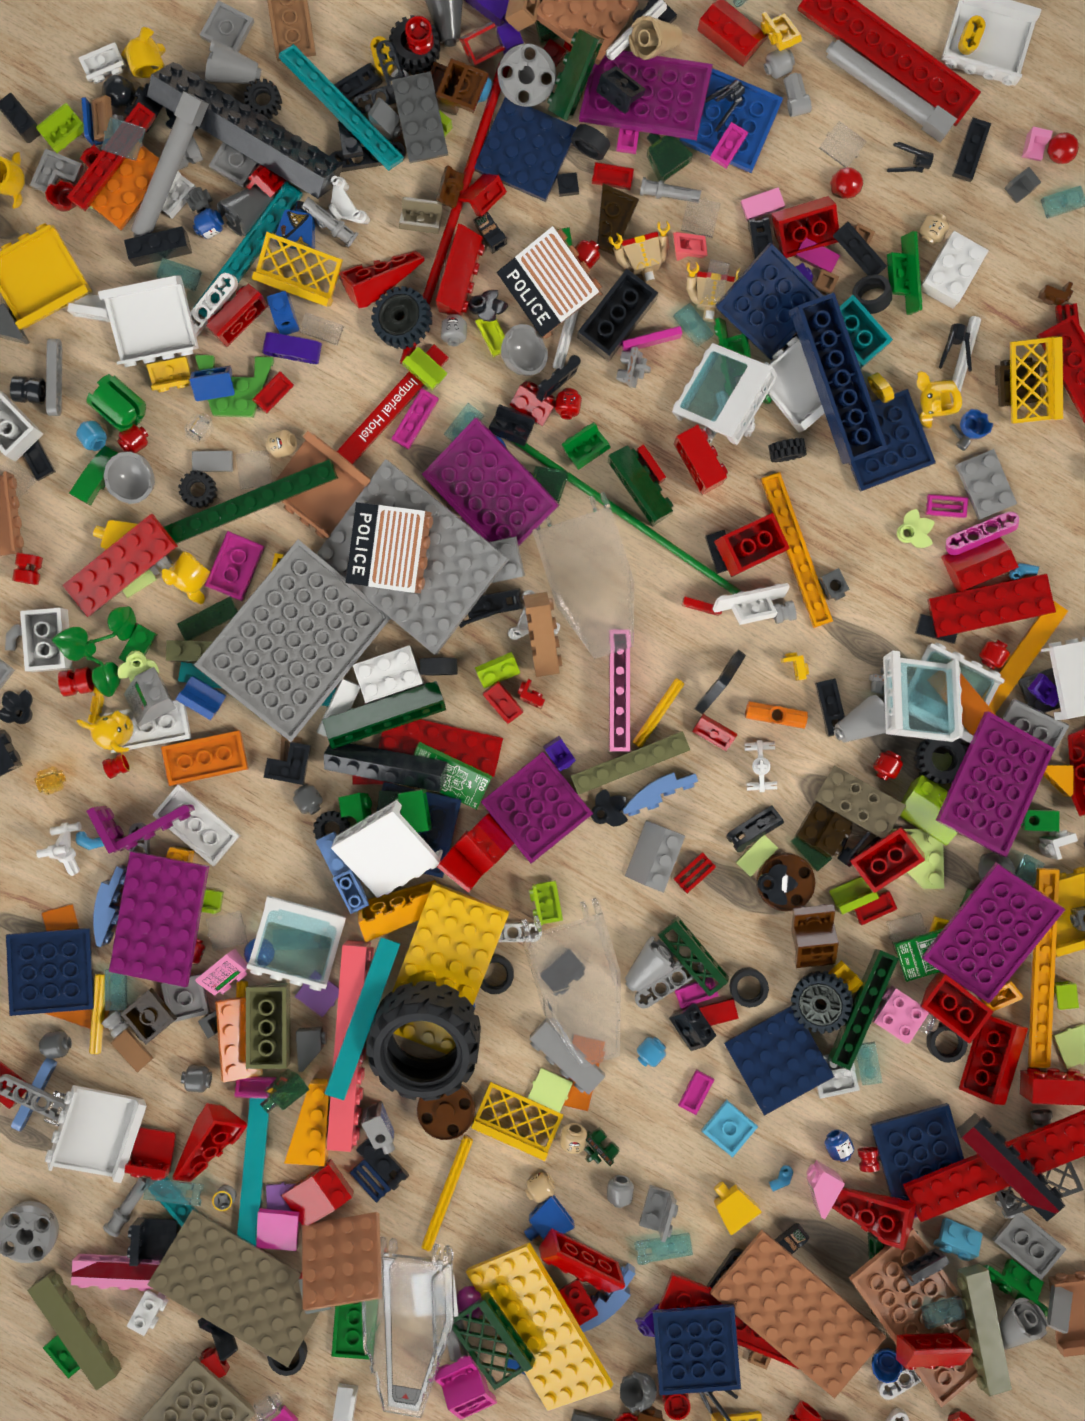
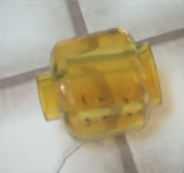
M55 766L38 771L37 777L34 778L39 792H43L45 795L61 791L64 788L63 782L67 781L63 771H58Z

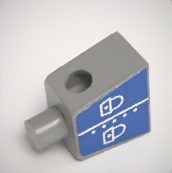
M380 1101L364 1108L361 1124L373 1148H382L384 1154L393 1152L395 1150L393 1144L394 1128L383 1102Z

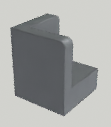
M1028 167L1012 179L1004 189L1015 203H1018L1034 191L1041 181L1032 169Z
M216 1010L198 1021L207 1038L214 1036L218 1032Z

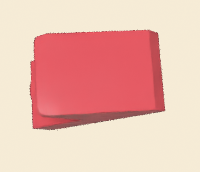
M680 232L673 233L677 261L687 256L696 258L708 256L705 236Z

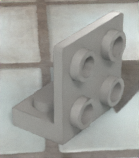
M650 1185L639 1221V1226L659 1231L660 1240L664 1243L666 1238L671 1236L673 1225H671L672 1217L675 1218L678 1212V1205H676L673 1191Z

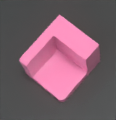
M1032 127L1026 136L1022 158L1041 161L1045 146L1051 139L1053 131Z

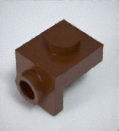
M1069 281L1063 286L1062 290L1046 285L1040 290L1037 298L1042 299L1048 305H1062L1065 301L1068 302L1073 294V290H1071L1073 283Z
M652 1405L642 1412L636 1411L638 1421H665L662 1411Z

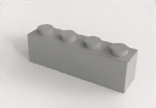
M547 1018L530 1035L532 1047L537 1051L542 1050L546 1054V1060L552 1065L556 1064L561 1068L559 1070L565 1078H571L576 1082L574 1086L583 1093L585 1091L589 1095L605 1078V1073Z

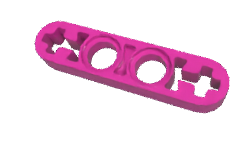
M1006 512L953 534L946 539L945 549L951 555H958L1014 532L1019 527V516L1014 512ZM995 527L997 531L990 533L986 528ZM975 534L979 538L977 540H970L968 536Z

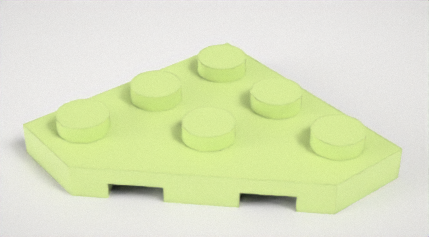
M919 828L904 829L915 840L925 855V861L908 871L907 874L923 889H944L943 844Z

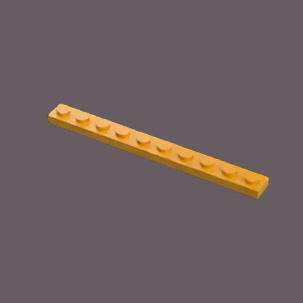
M1037 868L1036 889L1058 903L1060 870L1057 868ZM1057 921L1033 949L1028 1066L1031 1068L1051 1067Z

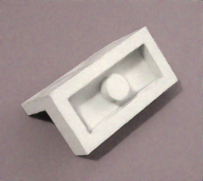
M88 294L75 301L74 304H68L67 311L75 317L110 322L105 300H100L98 295Z
M338 1384L332 1421H353L359 1386Z

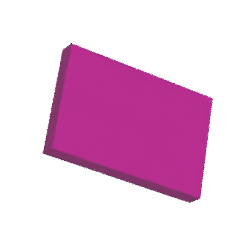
M227 531L205 586L243 602L265 546Z

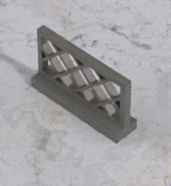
M1071 1162L1066 1163L1064 1171L1058 1168L1052 1169L1063 1175L1059 1185L1048 1180V1184L1057 1187L1059 1191L1060 1189L1065 1191L1062 1193L1063 1197L1084 1190ZM1051 1170L1047 1171V1174H1046V1178H1047V1179H1048V1177H1049V1174H1050ZM1065 1176L1073 1179L1077 1188L1069 1190L1062 1187ZM1011 1186L1008 1187L1007 1192L1004 1190L995 1192L1006 1218L1032 1209L1022 1197L1019 1198L1010 1194ZM1008 1196L1020 1201L1017 1209L1010 1212L1006 1205Z

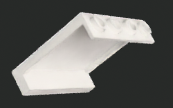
M958 0L940 62L950 69H960L967 74H977L987 80L994 79L1002 82L1004 85L1016 86L1022 77L1020 73L1035 22L1039 18L1042 9L1013 0ZM975 15L981 16L985 20L986 26L979 46L970 55L962 54L958 49V42L964 26L971 17ZM973 23V24H974V29H973V31L975 32V31L977 30V28H976V24ZM968 39V40L966 41V42H968V45H967L968 47H971V46H969V43H970V40H971V39Z
M181 275L98 291L100 300H105L120 357L117 365L124 364L125 367L137 365L136 361L143 360L145 364L155 362V357L162 356L163 360L175 358L174 353L181 352V355L185 356L194 354L193 350L199 349Z
M795 336L787 343L789 347L786 350L780 349L772 356L774 360L771 363L765 362L764 364L773 367L778 376L768 395L799 433L806 430L824 414V410L800 340Z
M1082 637L1083 641L1081 642L1076 638L1065 640L1066 645H1062L1060 641L1050 643L1049 648L1041 649V652H1050L1061 708V711L1054 712L1055 720L1085 716V637Z
M397 800L337 835L331 846V849L377 898L384 894L388 895L396 887L404 886L412 878L420 877L426 870L436 868L441 862L440 859L443 851L440 849L434 852L400 814L402 805Z
M73 1085L71 1092L67 1091L64 1100L66 1107L59 1114L58 1123L60 1125L58 1131L55 1130L52 1135L51 1143H53L51 1150L47 1151L45 1157L48 1170L52 1171L54 1166L112 1177L113 1182L121 1183L125 1172V1165L129 1161L147 1107L145 1100Z

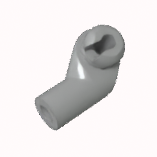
M19 624L14 625L6 633L5 650L15 651L16 638L22 636V628Z

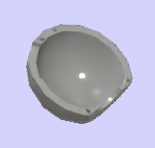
M525 324L513 326L506 333L501 346V356L510 370L518 375L530 376L540 373L545 367L548 351L543 339L536 332L537 330Z
M121 452L113 456L105 467V486L109 493L119 501L128 504L139 503L146 499L154 489L155 477L149 462L142 455L132 452Z

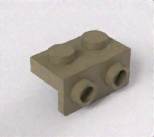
M403 197L399 229L439 234L442 220V203L439 201Z

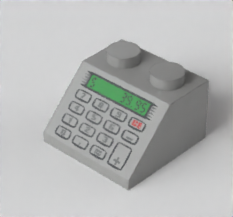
M155 667L136 675L124 693L139 727L176 709Z

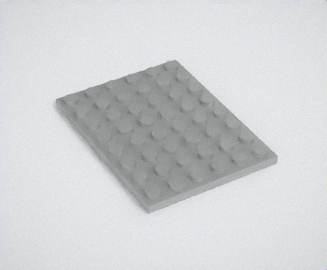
M385 459L371 478V482L363 489L316 554L346 579L356 502L431 512L433 525L429 529L430 546L426 551L428 563L426 569H424L423 578L425 579V585L423 590H421V594L353 585L430 652L437 655L508 562L509 558L389 460Z
M298 539L194 666L288 741L292 742L391 618L368 600L365 594L353 584H347L346 579Z

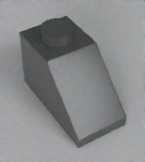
M378 97L368 113L369 120L387 140L393 142L402 133L400 117L383 99Z
M4 303L1 304L0 338L26 345L29 344L30 341L24 331L19 330L15 324L17 320L10 308Z
M323 1026L299 1028L296 1031L298 1072H303L320 1053L324 1044H327V1033L323 1032Z

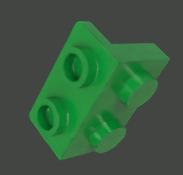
M595 422L585 426L580 432L562 443L565 454L578 470L611 448L608 441L598 430Z

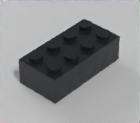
M626 269L579 329L577 338L609 362L621 347L623 340L628 338L655 303L658 292L630 270Z

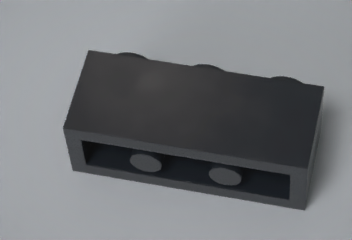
M183 226L124 240L128 259L135 267L192 253L189 236Z

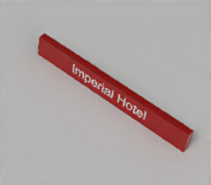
M435 344L426 352L441 367L449 360V357ZM409 371L336 452L354 464L425 385Z

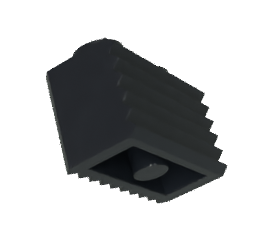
M12 93L7 94L0 100V111L27 143H31L41 135L36 129L38 124Z

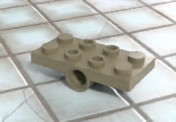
M835 765L814 799L850 822L882 839L890 834L906 807L905 804Z

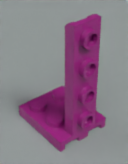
M191 804L183 805L124 838V832L119 825H116L113 819L115 818L114 813L109 807H92L86 812L108 854H111L112 852L116 853L125 849L130 850L138 846L137 842L143 838L145 841L156 836V831L160 829L165 831L173 827L172 822L178 819L181 822L191 817L190 813L195 808Z

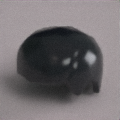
M114 75L103 83L102 94L103 96L111 97L112 106L116 108L128 106L129 103L134 101L136 90L133 84L124 77Z

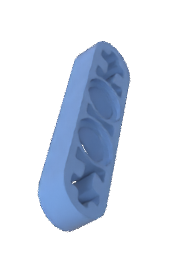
M46 1058L32 1085L44 1091L57 1065V1061ZM21 1105L11 1124V1128L21 1132L34 1110Z

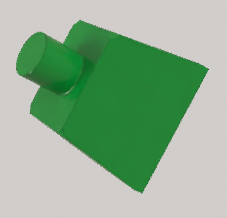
M1028 809L1021 824V829L1027 831L1059 832L1060 811ZM1030 817H1035L1033 823L1029 822Z

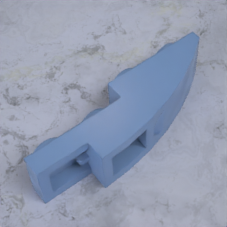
M674 772L661 776L639 790L627 802L622 811L624 814L628 813L629 816L640 813L639 809L645 807L648 810L659 807L658 803L663 802L660 794L663 793L664 796L676 793L675 789L683 787V790L695 787L694 783L698 782L696 774H691L676 779Z
M334 831L316 840V843L333 875V880L350 914L369 906V903L357 875L331 849L333 841L337 836Z
M124 865L116 866L111 881L101 882L97 893L93 914V927L96 946L98 947L110 943L114 934L112 929L118 922L120 907L114 904L118 903L122 894L120 889L122 884L124 885L127 867Z
M630 1263L620 1268L626 1285L624 1289L610 1293L605 1291L604 1294L598 1291L595 1296L592 1295L590 1297L598 1310V1315L580 1326L583 1332L609 1319L631 1296L630 1288L627 1286L636 1273L635 1267Z

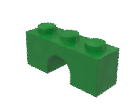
M356 793L338 797L341 817H353L359 823L372 815V801L368 793Z

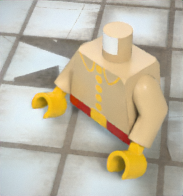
M667 220V226L664 229L660 228V221L657 223V228L660 231L659 235L658 231L623 241L622 236L616 233L618 236L616 242H613L611 236L608 238L609 242L614 245L613 250L617 263L625 270H630L636 276L642 274L644 282L647 284L656 281L654 271L659 270L661 263L666 259L669 249L667 232L670 229V224Z
M688 262L686 264L687 271L689 272L686 285L687 293L691 302L696 304V309L704 310L703 320L714 322L716 312L721 313L714 306L738 280L740 268L736 271L737 280H735L733 276L699 272L697 262L696 268L691 270L689 269L690 263Z

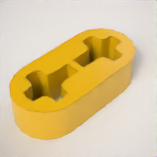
M975 15L966 22L958 42V49L962 54L970 55L979 46L986 26L985 20L981 16ZM973 23L976 24V28H977V30H976L975 32L973 31V29H974V24H973ZM968 39H971V40H970V43H969V46H971V47H968V46H967V45H968V42H966V41H967Z
M376 36L371 40L370 47L376 70L380 76L384 77L376 47L379 42L386 39L382 36ZM383 44L384 48L382 50L383 53H386L388 59L385 60V62L387 63L389 61H392V58H390L388 52L390 51L389 47H386V45ZM393 64L388 67L389 75L393 73Z
M877 372L868 376V384L871 390L883 403L894 399L892 387L880 373Z

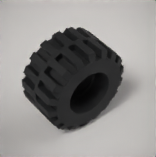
M403 17L401 23L399 21L395 23L396 28L392 27L391 35H389V41L393 42L396 47L402 69L406 72L410 71L411 75H415V72L421 74L424 70L429 72L431 65H433L434 61L437 62L436 59L439 60L440 57L438 32H436L435 26L431 25L434 40L431 51L423 55L415 54L404 48L408 42L405 27L409 19Z
M960 738L953 742L925 739L920 742V747L916 748L917 756H914V760L917 761L915 767L920 770V776L923 775L936 784L952 783L966 754L967 746L962 744L963 741ZM938 747L946 748L952 756L950 767L944 771L938 770L932 762V754Z

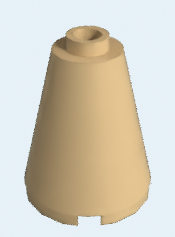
M651 16L637 18L631 26L633 28L632 35H629L630 48L633 54L643 60H649L679 46L682 41V31L678 26Z

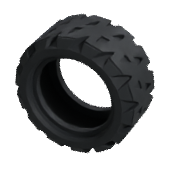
M420 981L415 986L413 982L399 986L394 992L388 993L381 1000L376 1010L367 1040L366 1054L373 1074L379 1076L381 1084L391 1092L396 1090L400 1096L416 1100V1097H420L424 1101L440 1099L441 1094L449 1096L461 1089L462 1082L467 1083L478 1060L481 1025L479 1016L474 1014V1006L466 997H459V991L445 984L436 986L437 982ZM427 1021L444 1028L454 1039L456 1047L443 1057L420 1059L403 1051L397 1044L393 1033L407 1023Z

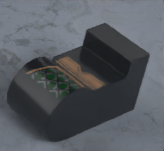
M488 211L482 217L478 216L473 219L476 228L492 254L507 245V237L494 222Z
M795 1223L774 1240L793 1254L798 1248L806 1244L810 1237L799 1223Z

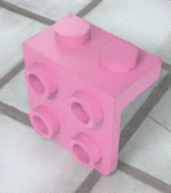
M891 986L890 989L886 988L883 999L872 1021L908 1044L929 1012L922 1008L919 1003L894 986Z

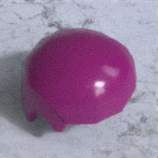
M465 1286L458 1292L456 1297L458 1313L481 1299V1294L474 1286ZM479 1307L472 1312V1317L480 1318L483 1315Z

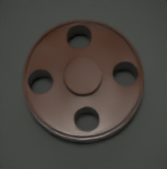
M792 853L771 855L758 870L756 886L759 896L767 905L776 910L787 912L793 911L794 908L802 907L809 902L815 891L816 881L814 872L809 863L798 855ZM775 859H779L782 865L787 866L786 875L793 877L798 883L795 889L785 893L787 897L786 905H778L771 902L757 886L758 878L762 874L769 872L772 868L771 863ZM802 867H806L808 870L805 877L799 876V870ZM765 880L764 886H770L771 881ZM799 894V903L792 904V896Z
M463 1084L461 1089L449 1096L441 1094L440 1099L429 1101L419 1098L417 1104V1117L421 1127L427 1134L439 1140H452L463 1135L470 1128L475 1116L474 1096ZM467 1098L470 1104L463 1106L460 1103V1099ZM424 1113H430L433 1116V1119L427 1121L422 1117V1115ZM455 1124L459 1130L451 1132L448 1126Z

